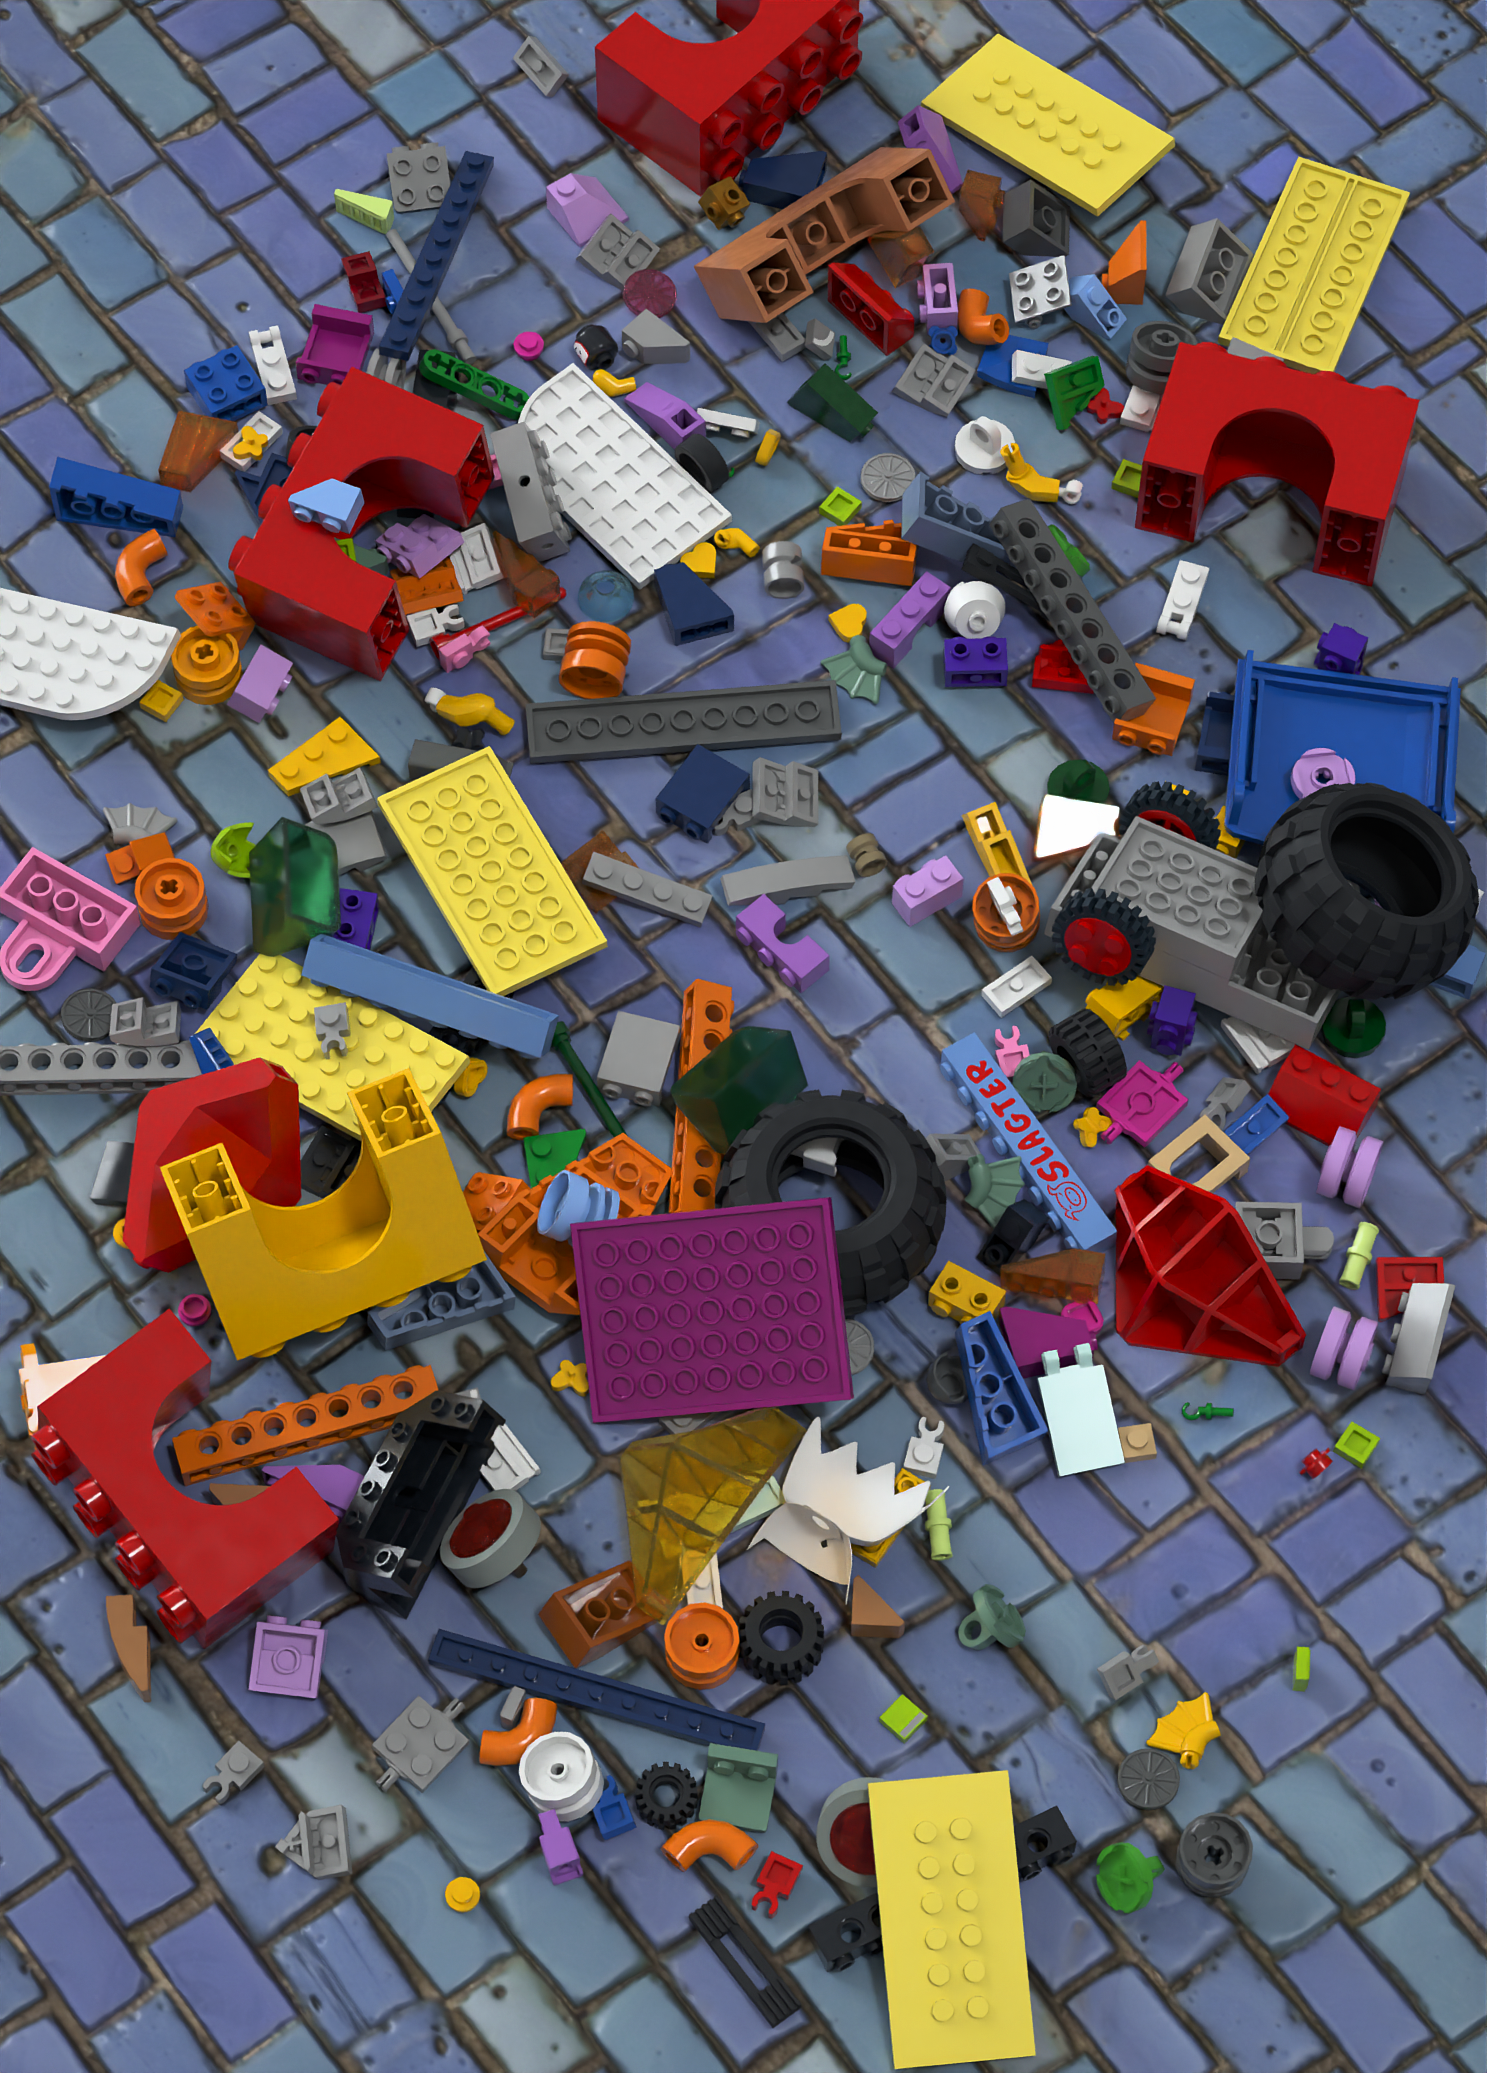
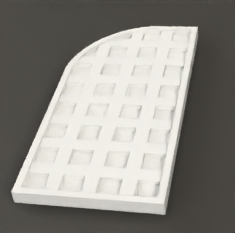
M574 363L540 386L526 402L518 423L525 422L531 431L536 430L540 441L544 440L547 445L550 458H547L546 462L548 468H552L556 477L557 485L553 486L555 495H559L563 503L564 512L561 514L639 590L654 580V569L661 568L666 564L677 563L685 553L693 551L697 544L705 542L718 530L732 522V514Z
M0 588V705L61 720H85L109 714L130 704L151 688L163 673L181 634L178 628Z

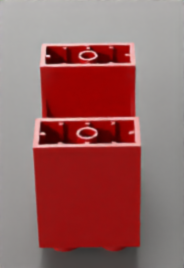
M716 0V17L738 33L727 39L712 43H691L675 39L634 12L595 46L598 121L701 197L709 186L730 176L734 180L743 167L744 158L757 146L762 150L770 148L778 140L783 131L784 123L796 112L801 115L811 112L820 101L823 88L835 77L840 80H846L856 71L862 60V51L858 49V32L864 18L863 14L859 12V0Z
M1180 342L1142 462L1135 528L1194 543L1204 508L1218 490L1231 482L1243 478H1275L1290 483L1303 491L1315 504L1322 521L1312 572L1372 587L1406 470L1420 400L1407 397L1402 390L1393 386L1382 385L1372 389L1348 383L1343 376L1332 371H1319L1311 374L1290 369L1284 362L1274 357L1262 356L1253 360L1228 354L1225 348L1212 342H1201L1196 345Z
M351 366L341 385L330 382L325 387L317 406V415L322 417L312 436L301 433L294 441L287 461L288 466L293 468L283 487L272 484L266 490L258 509V517L263 522L253 539L244 535L237 541L231 552L228 568L234 572L238 585L237 593L242 596L246 611L256 622L255 625L381 682L409 632L396 580L362 566L349 558L338 546L334 537L341 540L353 539L358 530L372 518L384 512L401 508L426 510L467 528L493 482L495 475L483 424ZM329 479H335L360 488L364 504L350 534L342 531L334 533L325 529L320 523L314 521L307 523L297 519L292 514L288 502L290 495Z
M169 1308L37 1406L38 1431L31 1436L37 1450L32 1452V1457L53 1485H58L67 1477L75 1486L73 1493L78 1500L73 1505V1508L79 1519L94 1537L98 1538L108 1530L117 1539L115 1545L120 1553L115 1557V1562L132 1586L140 1591L151 1582L160 1593L157 1598L162 1607L156 1612L173 1638L182 1644L193 1635L205 1650L332 1553L339 1519L297 1466L257 1496L231 1505H211L195 1501L180 1493L165 1479L154 1457L155 1447L164 1432L176 1420L209 1397L212 1363L211 1359Z

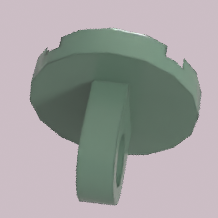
M1041 1051L1022 1059L1015 1068L1012 1081L1014 1088L1030 1110L1037 1112L1049 1110V1113L1057 1112L1070 1104L1075 1097L1078 1082L1075 1069L1067 1060L1046 1051Z
M985 1584L973 1593L976 1610L969 1614L959 1627L960 1641L974 1650H982L996 1640L1007 1647L1014 1648L1024 1640L1023 1637L1025 1636L1026 1629L1018 1610L1011 1603L1005 1604L1001 1599L1005 1596L1004 1593L994 1585ZM981 1624V1633L977 1639L973 1640L971 1636L972 1630L976 1625Z

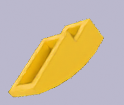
M996 802L961 815L990 877L1000 873H1011L1025 878L1032 885L1010 830L1007 831Z

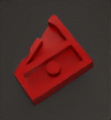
M1377 1257L1378 1322H1384L1402 1313L1398 1311L1402 1292L1409 1293L1412 1283H1444L1443 1257Z

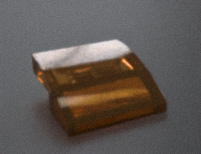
M601 831L561 862L562 867L585 905L595 913H598L615 900L617 896L582 884L593 852L639 868L626 851L621 853L604 831Z

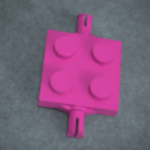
M1139 1060L1126 1073V1077L1117 1082L1097 1102L1096 1108L1112 1121V1125L1101 1134V1138L1107 1144H1112L1123 1132L1130 1135L1145 1148L1188 1105V1099L1177 1091L1172 1083L1184 1072L1181 1065L1178 1066L1177 1062H1173L1161 1074L1151 1070Z

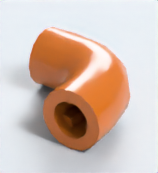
M970 288L961 291L957 305V325L960 333L975 345L1004 343L1009 336V326L1006 318L999 313L986 316L989 296L983 291Z
M155 529L138 536L127 544L117 559L115 579L120 594L129 606L141 605L151 598L153 588L146 577V570L152 563L168 556L167 550Z
M573 1074L540 1076L522 1086L511 1101L507 1117V1135L516 1140H524L523 1137L539 1135V1119L544 1110L554 1106H573Z
M542 1698L526 1699L523 1703L520 1723L514 1729L509 1731L484 1730L480 1746V1764L492 1766L519 1764L522 1755L531 1743L540 1736L552 1733L556 1721L557 1704Z
M707 1819L689 1823L673 1834L660 1849L666 1858L682 1872H685L697 1859L708 1854L721 1857L733 1869L738 1870L754 1855L758 1844L744 1831L729 1822Z

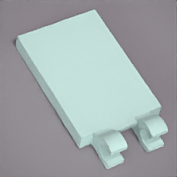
M1089 1343L1076 1345L1073 1348L1077 1365L1060 1368L1057 1350L1041 1354L1046 1376L1036 1380L1046 1425L1049 1430L1048 1434L1058 1477L1125 1463L1103 1365L1093 1366Z

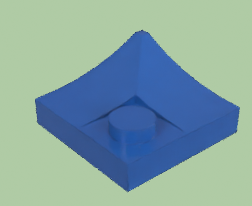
M1009 335L1004 343L986 345L977 370V376L1007 391L1035 398L1038 387L1012 382V354L1016 350L1047 356L1049 343Z

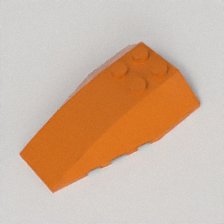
M621 1133L590 1151L587 1157L580 1161L575 1160L569 1163L564 1170L588 1179L589 1185L596 1182L603 1185L604 1188L608 1187L617 1191L620 1197L617 1218H627L652 1214L671 1178L672 1168L626 1134ZM557 1173L554 1176L549 1175L540 1180L539 1184L528 1190L526 1188L519 1192L478 1233L483 1250L504 1280L548 1313L580 1315L573 1247L569 1245L568 1239L559 1242L538 1233L537 1228L538 1213L542 1200L551 1182L559 1174Z

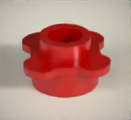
M1316 1448L1302 1460L1305 1467L1299 1473L1303 1475L1307 1472L1312 1479L1320 1475L1332 1463V1460L1327 1455L1330 1449L1326 1448L1324 1451L1319 1452Z

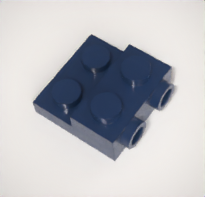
M179 932L151 968L149 988H152L160 997L166 998L170 995L178 998L191 1009L201 1007L207 1010L221 992L222 981L235 966L237 954Z

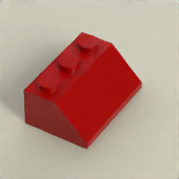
M833 262L828 265V302L881 352L888 356L914 337V317L911 312L906 308L902 309L887 290H882L874 282L868 272H863L855 264Z
M1295 1044L1281 1066L1268 1095L1290 1117L1285 1124L1329 1147V1145H1332L1339 1126L1355 1131L1357 1138L1359 1137L1378 1105L1381 1088Z

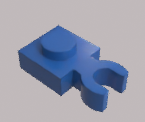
M611 1775L607 1776L608 1788L602 1791L599 1803L593 1808L604 1840L637 1828L624 1793L617 1795L618 1786Z

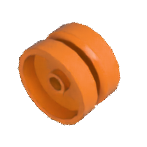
M164 858L152 862L141 871L136 880L134 893L142 924L152 935L165 940H174L179 932L191 936L202 927L207 919L209 905L202 875L193 864L179 858Z
M704 1602L687 1605L678 1610L668 1621L664 1634L666 1664L672 1676L684 1686L697 1690L713 1689L727 1682L736 1671L740 1659L738 1626L732 1616L720 1606Z

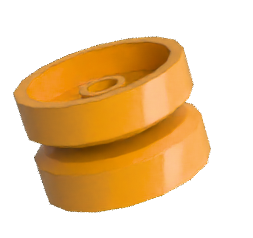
M198 626L190 627L181 633V637L171 655L178 690L183 693L186 699L196 704L213 705L230 698L243 676L236 639L230 633L212 637L207 636Z

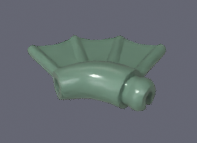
M853 636L849 642L850 650L823 659L820 664L829 671L831 680H836V685L848 691L851 699L857 697L867 698L874 704H878L881 677L885 675L887 663L874 657L864 636Z
M982 1154L969 1157L967 1160L970 1167L968 1173L971 1189L964 1200L978 1209L993 1229L1007 1207L1016 1203V1196L1025 1185L1019 1172L1020 1162L1022 1161L1020 1156L989 1164L985 1163V1158Z

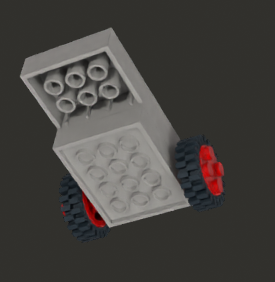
M1159 781L1152 782L1150 787L1148 784L1143 785L1140 790L1137 789L1119 818L1118 824L1121 825L1118 829L1119 835L1124 836L1122 839H1119L1099 830L1052 905L1044 934L1052 937V942L1057 943L1055 946L1057 953L1065 952L1061 958L1065 964L1073 961L1074 964L1071 970L1077 973L1080 968L1083 969L1085 973L1082 977L1087 980L1093 974L1096 976L1095 983L1102 984L1105 978H1107L1108 985L1115 986L1117 981H1119L1120 985H1123L1129 979L1133 981L1139 975L1162 986L1166 985L1196 993V1001L1309 1050L1341 991L1330 990L1315 982L1312 977L1300 968L1297 969L1283 955L1284 952L1278 943L1270 937L1261 916L1263 910L1258 905V898L1255 895V875L1258 868L1215 850L1221 835V830L1217 829L1220 823L1218 819H1212L1215 814L1212 808L1204 810L1207 801L1201 798L1196 802L1194 797L1197 793L1190 790L1188 795L1184 794L1185 786L1180 784L1176 786L1175 790H1172V782H1164L1162 787Z

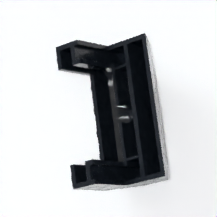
M434 1391L398 1414L391 1425L336 1533L346 1583L370 1604L404 1619H407L440 1556V1547L446 1531L455 1518L463 1511L482 1475L480 1471L482 1465L484 1464L486 1467L488 1459L495 1450L494 1441L491 1438L498 1425L504 1426L506 1419L483 1399Z

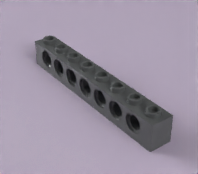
M1030 498L1001 507L989 524L993 534L998 538L1007 552L1010 561L1024 579L1025 585L1036 598L1042 612L1046 614L1057 636L1063 641L1073 661L1078 665L1086 678L1089 687L1093 689L1103 705L1105 712L1110 716L1113 723L1116 718L1128 721L1144 715L1156 700V697Z

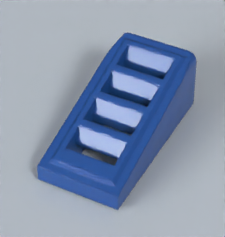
M211 1028L204 1029L189 1037L202 1075L234 1065Z

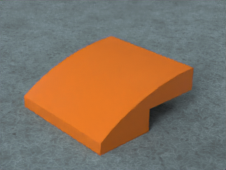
M449 556L420 579L410 573H403L399 568L389 570L391 579L396 580L405 615L464 601L462 590L456 579L455 569Z

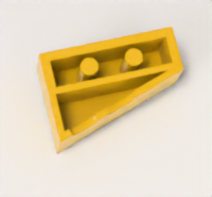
M1139 975L1133 981L1129 979L1123 985H1120L1119 981H1117L1115 986H1110L1107 982L1101 989L1095 988L1089 993L1085 1000L1087 1004L1086 1009H1090L1108 1025L1116 1039L1120 1038L1124 1041L1130 1035L1126 1029L1139 1019L1144 1022L1150 1015L1153 1001L1160 1002L1164 986Z

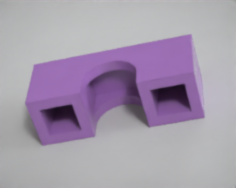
M926 571L870 632L869 646L873 655L894 669L912 649L913 639L919 628L924 623L932 627L944 614L945 602L951 587Z
M763 894L736 916V935L744 945H750L757 951L760 960L766 966L772 965L779 972L780 978L787 986H794L802 993L829 971V955L808 935L795 944L780 942L776 937L786 929V914Z

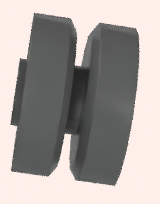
M1151 321L1139 325L1135 328L1131 338L1130 353L1125 368L1127 378L1144 391L1164 394L1179 343L1196 345V337L1181 325L1168 321Z

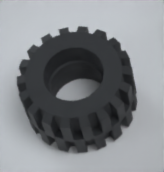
M1083 1008L1050 1028L1049 1042L1052 1053L1067 1060L1075 1069L1078 1080L1076 1089L1086 1097H1094L1126 1077L1125 1057L1115 1035L1108 1025L1092 1010Z
M775 1591L767 1593V1599L765 1600L761 1596L754 1599V1607L751 1605L746 1607L745 1617L741 1616L739 1622L740 1657L744 1658V1666L747 1670L753 1669L754 1677L760 1679L762 1676H765L766 1683L773 1685L774 1680H780V1686L788 1685L789 1679H793L797 1683L802 1681L803 1673L807 1676L813 1673V1665L818 1666L821 1661V1653H823L824 1625H822V1617L819 1611L814 1613V1605L810 1601L804 1604L803 1596L797 1593L792 1598L789 1597V1591H782V1596H775ZM787 1626L794 1629L800 1635L801 1640L795 1647L779 1651L768 1647L761 1637L772 1627Z

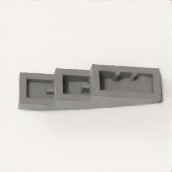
M848 855L784 861L725 874L720 878L728 906L751 905L763 894L774 904H785L790 897L819 896L822 890L851 889L856 882Z

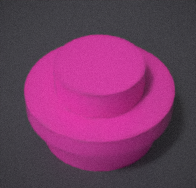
M523 332L514 340L516 354L526 361L537 359L544 349L542 337L535 332Z
M198 1294L186 1296L178 1307L181 1321L188 1326H200L206 1323L212 1312L208 1299Z

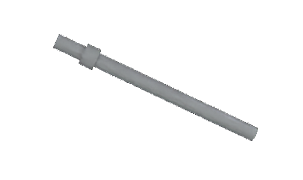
M391 229L386 233V237L411 275L416 261L397 230ZM437 296L431 309L448 334V342L454 350L459 352L465 363L473 364L476 361V357L467 344L468 338L462 329L457 328Z

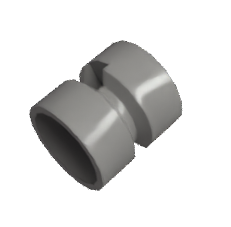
M778 541L767 545L762 551L763 569L766 570L764 572V585L767 595L778 599H789L801 594L804 590V576L802 570V549L800 546L788 541Z

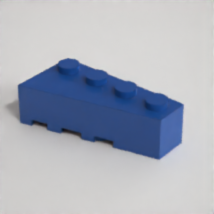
M57 457L49 485L56 521L146 533L155 529L159 535L176 537L183 510L180 490Z
M991 1311L960 1324L955 1332V1338L982 1465L984 1466L1042 1440L1049 1430Z

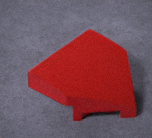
M1061 639L1050 645L1042 644L1039 646V655L1035 657L1032 687L1094 693Z

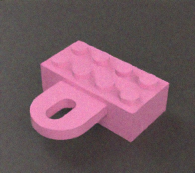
M32 847L0 887V913L19 923L0 950L2 974L6 981L17 989L37 991L53 984L75 956L104 972L140 926L137 906ZM41 950L44 952L43 957L31 971L24 973L18 970L19 965L31 951Z

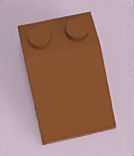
M629 1560L553 1593L538 1615L574 1668L577 1669L603 1657L665 1618L667 1613Z

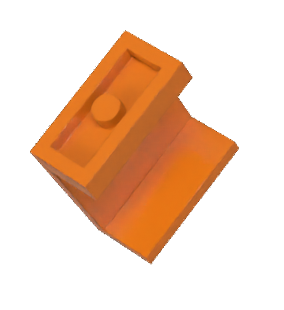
M1135 662V666L1156 697V700L1142 716L1128 721L1116 718L1112 739L1126 746L1134 745L1148 749L1154 754L1172 756L1193 697L1195 679Z

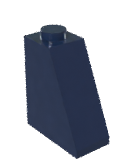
M816 151L751 159L747 170L743 169L741 172L739 187L743 188V192L750 202L784 209L822 185L827 171V152Z
M684 562L666 564L661 568L654 569V587L675 646L734 631L733 610Z

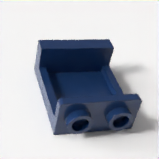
M1223 691L1207 693L1195 771L1228 776L1234 695Z
M697 744L656 797V814L666 824H674L683 829L692 839H700L705 843H709L712 839V830L739 794L750 789V774Z

